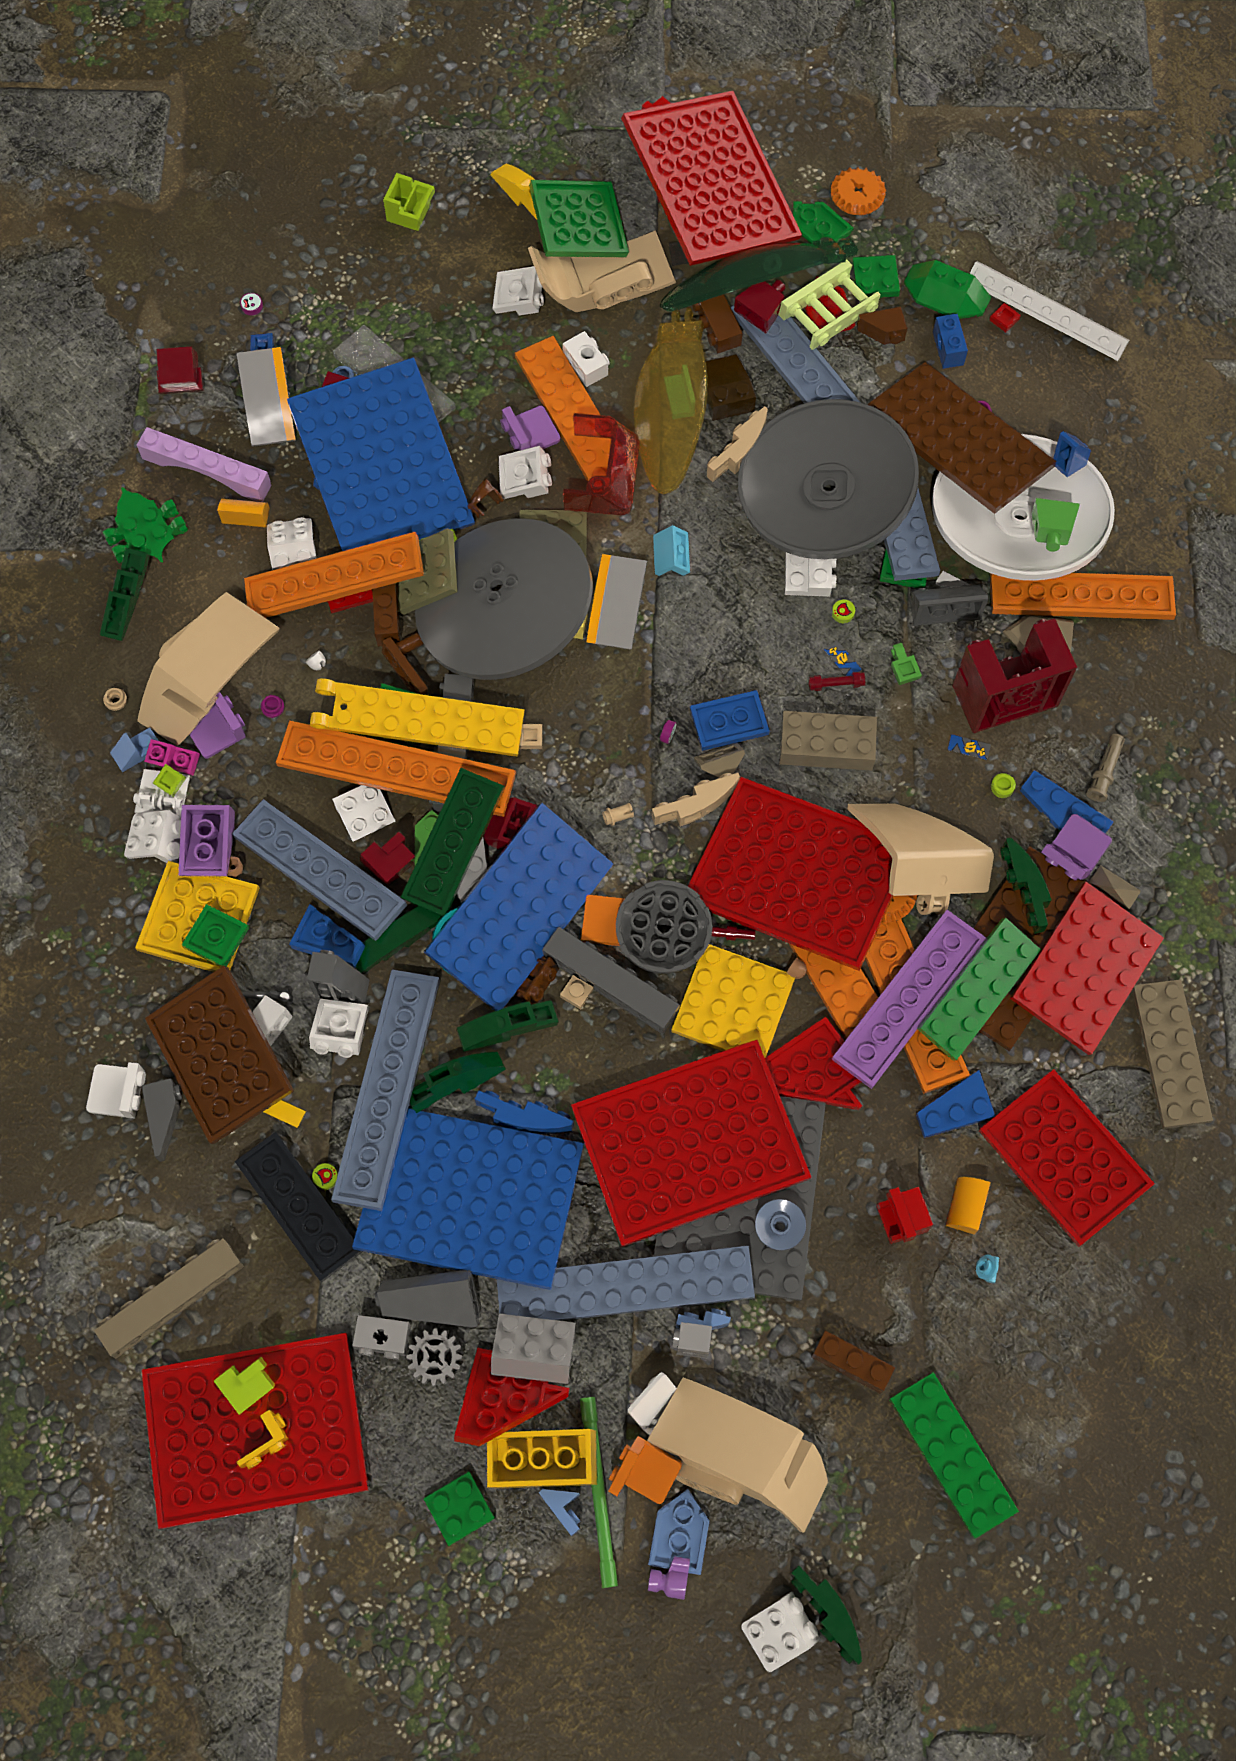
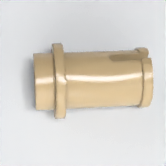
M627 803L613 809L606 808V811L602 812L605 824L614 826L615 822L633 818L634 812H631L633 810L631 804Z

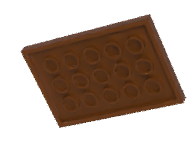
M222 966L145 1018L210 1144H215L294 1092L227 966Z

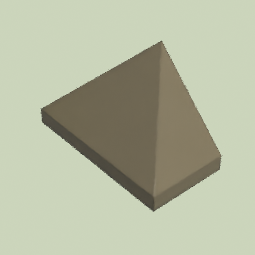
M733 743L696 756L694 760L702 770L720 777L726 773L734 774L745 752L738 743Z
M1101 865L1089 881V884L1110 896L1112 901L1127 911L1141 892Z

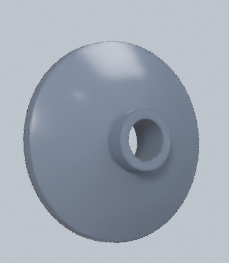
M777 1199L761 1207L756 1216L755 1229L759 1239L767 1247L774 1250H788L802 1240L806 1230V1220L803 1212L797 1205L788 1200ZM778 1222L783 1223L784 1230H777L775 1224Z

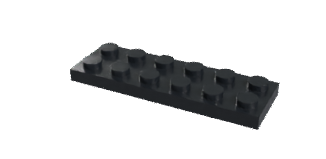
M277 1132L270 1135L235 1161L321 1283L363 1252L353 1249L354 1239Z

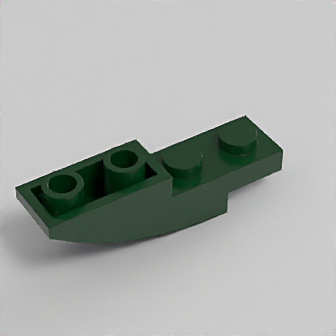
M1011 837L1006 838L1003 846L1000 848L1002 860L1006 861L1008 867L1006 869L1007 881L1012 883L1013 891L1023 889L1021 890V898L1023 904H1027L1029 911L1027 913L1028 925L1033 927L1034 934L1042 933L1048 926L1044 909L1048 908L1052 901L1048 887L1038 867L1028 853Z
M551 1000L532 1005L528 1001L481 1016L458 1027L456 1030L464 1052L510 1041L511 1036L557 1026L559 1021Z
M484 1052L460 1057L423 1073L426 1081L412 1090L410 1098L412 1108L418 1113L459 1088L465 1094L492 1077L497 1076L506 1070L499 1053Z
M797 1566L789 1573L793 1577L790 1582L800 1593L805 1591L812 1598L809 1603L819 1614L822 1612L826 1614L818 1622L823 1627L820 1632L830 1643L834 1640L841 1647L838 1652L848 1664L853 1661L856 1665H859L862 1662L861 1648L852 1619L844 1603L826 1579H823L816 1585L800 1566Z

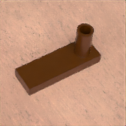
M415 633L396 644L391 637L383 640L382 654L409 691L427 695V686L404 656V654L423 645L420 635Z

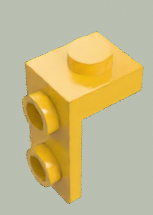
M268 1410L260 1415L273 1439L238 1460L237 1464L239 1467L245 1468L247 1466L248 1469H251L262 1461L260 1457L266 1453L274 1454L285 1447L284 1442L288 1440V1437L283 1428L286 1427V1424L279 1413L274 1414L271 1410Z

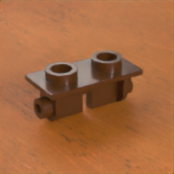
M545 957L537 959L538 964L529 974L534 977L533 981L526 978L516 991L518 993L516 997L523 1002L524 1000L530 1001L532 1005L542 999L545 990L555 979L559 970L550 957L548 959Z

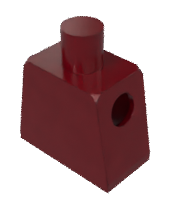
M759 280L735 298L734 311L766 334L779 315L781 302L785 299L782 292L786 287L780 280H776L772 285L764 280Z

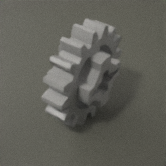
M437 1329L433 1330L432 1335H429L425 1330L423 1331L424 1338L415 1337L416 1346L409 1345V1349L413 1351V1354L406 1355V1358L413 1361V1363L408 1368L409 1370H417L413 1377L417 1379L422 1376V1384L424 1385L428 1380H431L433 1387H436L437 1380H441L445 1385L447 1376L452 1379L455 1378L453 1374L454 1369L461 1370V1367L456 1363L463 1360V1356L457 1354L462 1348L460 1345H453L456 1341L454 1336L447 1339L448 1332L445 1330L441 1335L438 1334ZM430 1341H441L439 1345L428 1344ZM421 1349L424 1355L423 1361L419 1365L418 1354ZM427 1350H430V1352H433L434 1354H438L440 1352L439 1358L443 1365L441 1366L439 1363H436L435 1361L429 1363L431 1361V1357L429 1356L430 1354ZM451 1350L452 1360L449 1366L446 1363V1355ZM432 1369L440 1370L442 1372L437 1375L427 1374V1372L429 1373Z

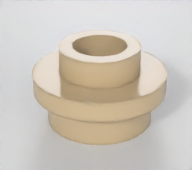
M111 688L105 693L103 701L108 709L117 711L126 705L127 695L119 688ZM120 698L119 701L115 703L112 702L113 699Z

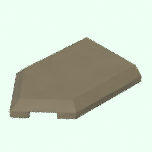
M1026 615L1005 629L1003 634L1022 653L1034 623L1042 619L1050 620L1054 618ZM1055 618L1071 652L1074 621Z

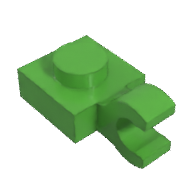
M902 643L893 645L891 654L895 661L891 663V667L898 684L902 685L920 679L922 674L914 655L907 657Z

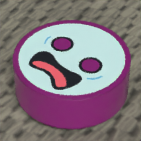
M247 293L240 300L242 311L247 315H256L263 308L261 297L256 293Z
M666 721L660 736L661 742L670 743L677 722Z

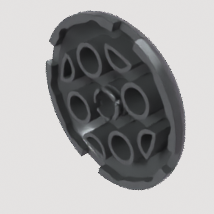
M653 881L644 884V886L633 893L631 892L622 902L616 918V936L624 954L640 968L654 973H674L690 967L705 953L712 935L711 914L700 898V895L690 887L675 881ZM661 925H666L670 930L662 934L657 928Z

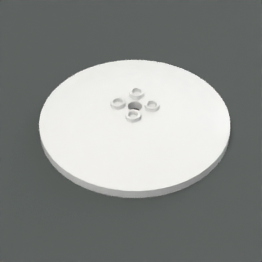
M1021 434L1050 457H1054L1058 442L1043 437ZM1089 461L1085 467L1069 477H1066L1054 467L995 514L941 472H939L936 478L932 496L934 520L948 545L974 566L986 572L1010 579L1047 580L1079 570L1091 562L1103 549L1114 522V501L1109 486L1101 473ZM1036 498L1080 504L1068 545H1060L1058 551H1048L1046 543L1035 540L1032 511ZM1015 516H1023L1024 520H1019Z

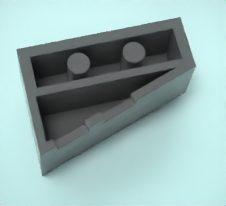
M320 950V953L312 952L307 981L317 1001L328 999L365 1004L370 981L367 977L332 951Z

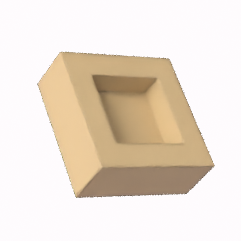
M522 724L519 749H542V724Z
M573 975L560 994V998L581 1010L593 992L594 987Z

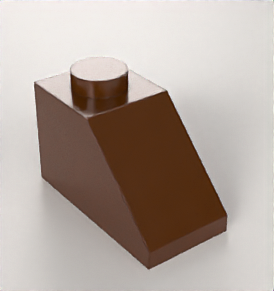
M901 307L859 314L857 331L883 345L898 344L901 341H905L908 328Z

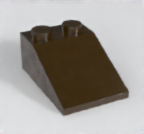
M737 354L695 364L712 421L755 411L756 395L751 380Z

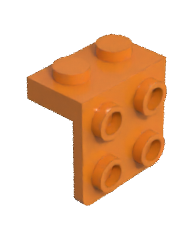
M637 1436L631 1447L629 1445L625 1446L619 1458L623 1461L621 1467L616 1465L609 1477L612 1484L608 1492L618 1496L624 1485L655 1503L662 1504L682 1467V1462Z

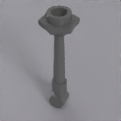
M283 990L282 992H242L244 998L263 999L266 995L272 1000L280 999L283 1002L288 1001L290 998L288 990Z

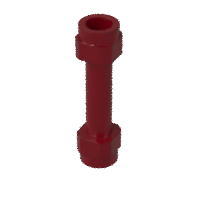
M852 672L851 676L828 678L814 675L808 679L809 690L821 691L822 687L853 685V688L865 686V673Z

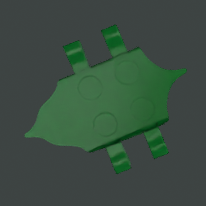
M122 487V495L117 504V515L114 518L118 528H108L103 531L109 546L115 545L123 539L127 544L117 545L112 548L118 563L123 561L125 548L149 553L151 556L158 558L160 562H163L162 551L166 544L175 539V536L188 531L182 516L172 520L170 525H167L165 521L179 514L172 499L168 500L158 509L154 500H148L142 495L129 492Z

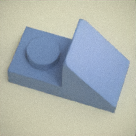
M151 728L144 730L131 739L127 733H124L110 752L122 772L145 760L151 739L158 741Z
M542 1489L539 1494L568 1533L571 1536L576 1534L580 1530L577 1524L581 1521L572 1509L566 1512L564 1508L575 1500L580 1493Z

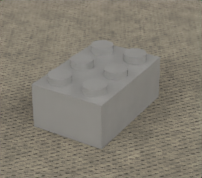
M499 1314L491 1357V1375L568 1384L576 1323Z

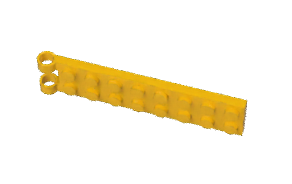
M323 678L317 679L316 693L336 697L333 716L320 712L311 713L310 726L313 728L518 757L525 709L338 683ZM345 704L347 705V708L345 710H342L340 708L341 705Z

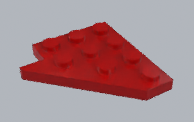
M826 1017L765 1058L779 1096L823 1102L827 1105L859 1110L862 1108V1104L851 1089L862 1082L832 1060L835 1053L844 1043V1040Z
M477 1348L454 1441L482 1446L566 1399L569 1396L570 1388L552 1385L547 1381L491 1375L492 1350Z

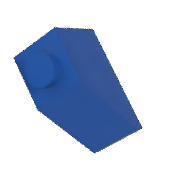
M1063 431L1059 435L1053 457L1056 460L1055 467L1066 477H1069L1087 465L1091 450L1076 436Z

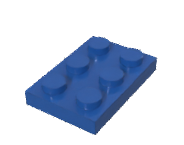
M757 690L690 706L691 716L702 751L769 735L770 731Z

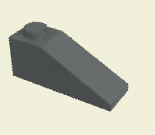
M171 1078L142 1085L154 1155L160 1162L165 1161L180 1110L179 1100L182 1099L180 1085H176Z

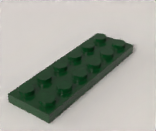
M460 768L401 895V899L442 917L449 912L504 792V785Z

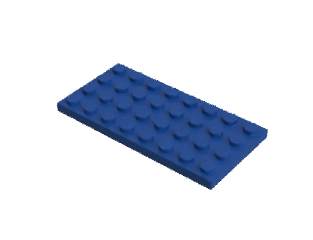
M540 803L424 950V953L494 1011L503 1009L538 964L537 959H541L544 956L542 949L557 928L560 927L564 930L586 901V896L593 892L613 863L547 806Z

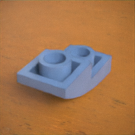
M711 1309V1312H705L704 1320L702 1321L699 1320V1315L684 1312V1315L678 1314L675 1328H680L681 1322L712 1326V1330L728 1326L731 1317L726 1316L725 1311Z

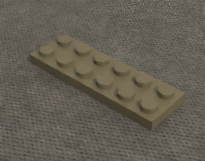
M1182 980L1135 985L1132 992L1162 1129L1211 1123L1213 1117Z

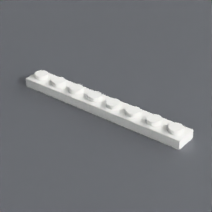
M978 261L975 262L970 272L971 275H974L990 295L1117 361L1130 341Z

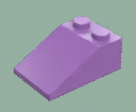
M182 805L179 876L227 877L235 820V811L229 805Z

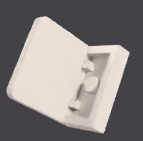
M301 517L286 522L275 521L267 525V547L272 570L317 558L313 541L312 520L310 518Z
M169 810L136 813L131 821L124 853L125 857L129 859L156 857L166 863L168 861L178 863L181 817Z
M130 1062L128 1063V1068L96 1065L86 1106L87 1111L93 1114L135 1118L136 1111L139 1110L141 1103V1086L145 1083L146 1074L144 1069L138 1063Z
M663 1372L650 1380L647 1388L632 1401L628 1409L631 1417L649 1436L677 1389Z
M793 1592L785 1595L773 1605L742 1624L743 1632L768 1672L774 1671L799 1656L821 1640L816 1626L808 1619L801 1601L795 1597Z

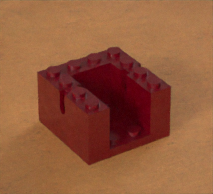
M1042 619L1034 623L1021 655L1015 658L1010 656L999 662L989 639L984 641L975 640L969 643L960 663L961 668L958 669L952 686L974 734L1058 707L1077 669V665L1056 619Z

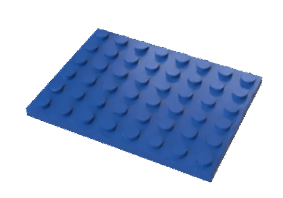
M414 357L287 398L290 411L342 551L416 532L420 540L447 528L457 531L475 525L472 512L467 507L466 496Z
M408 1108L382 1211L362 1209L352 1247L354 1250L456 1271L471 1270L472 1274L551 1290L584 1143L424 1111L416 1113L414 1109Z

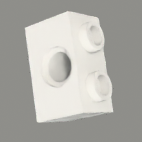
M585 331L563 343V353L586 387L608 376V365L610 363L604 353L601 354L594 338H590Z

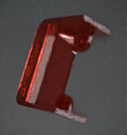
M574 413V435L611 439L607 475L590 478L586 491L563 489L564 510L611 515L628 514L633 505L640 449L639 437L610 416Z

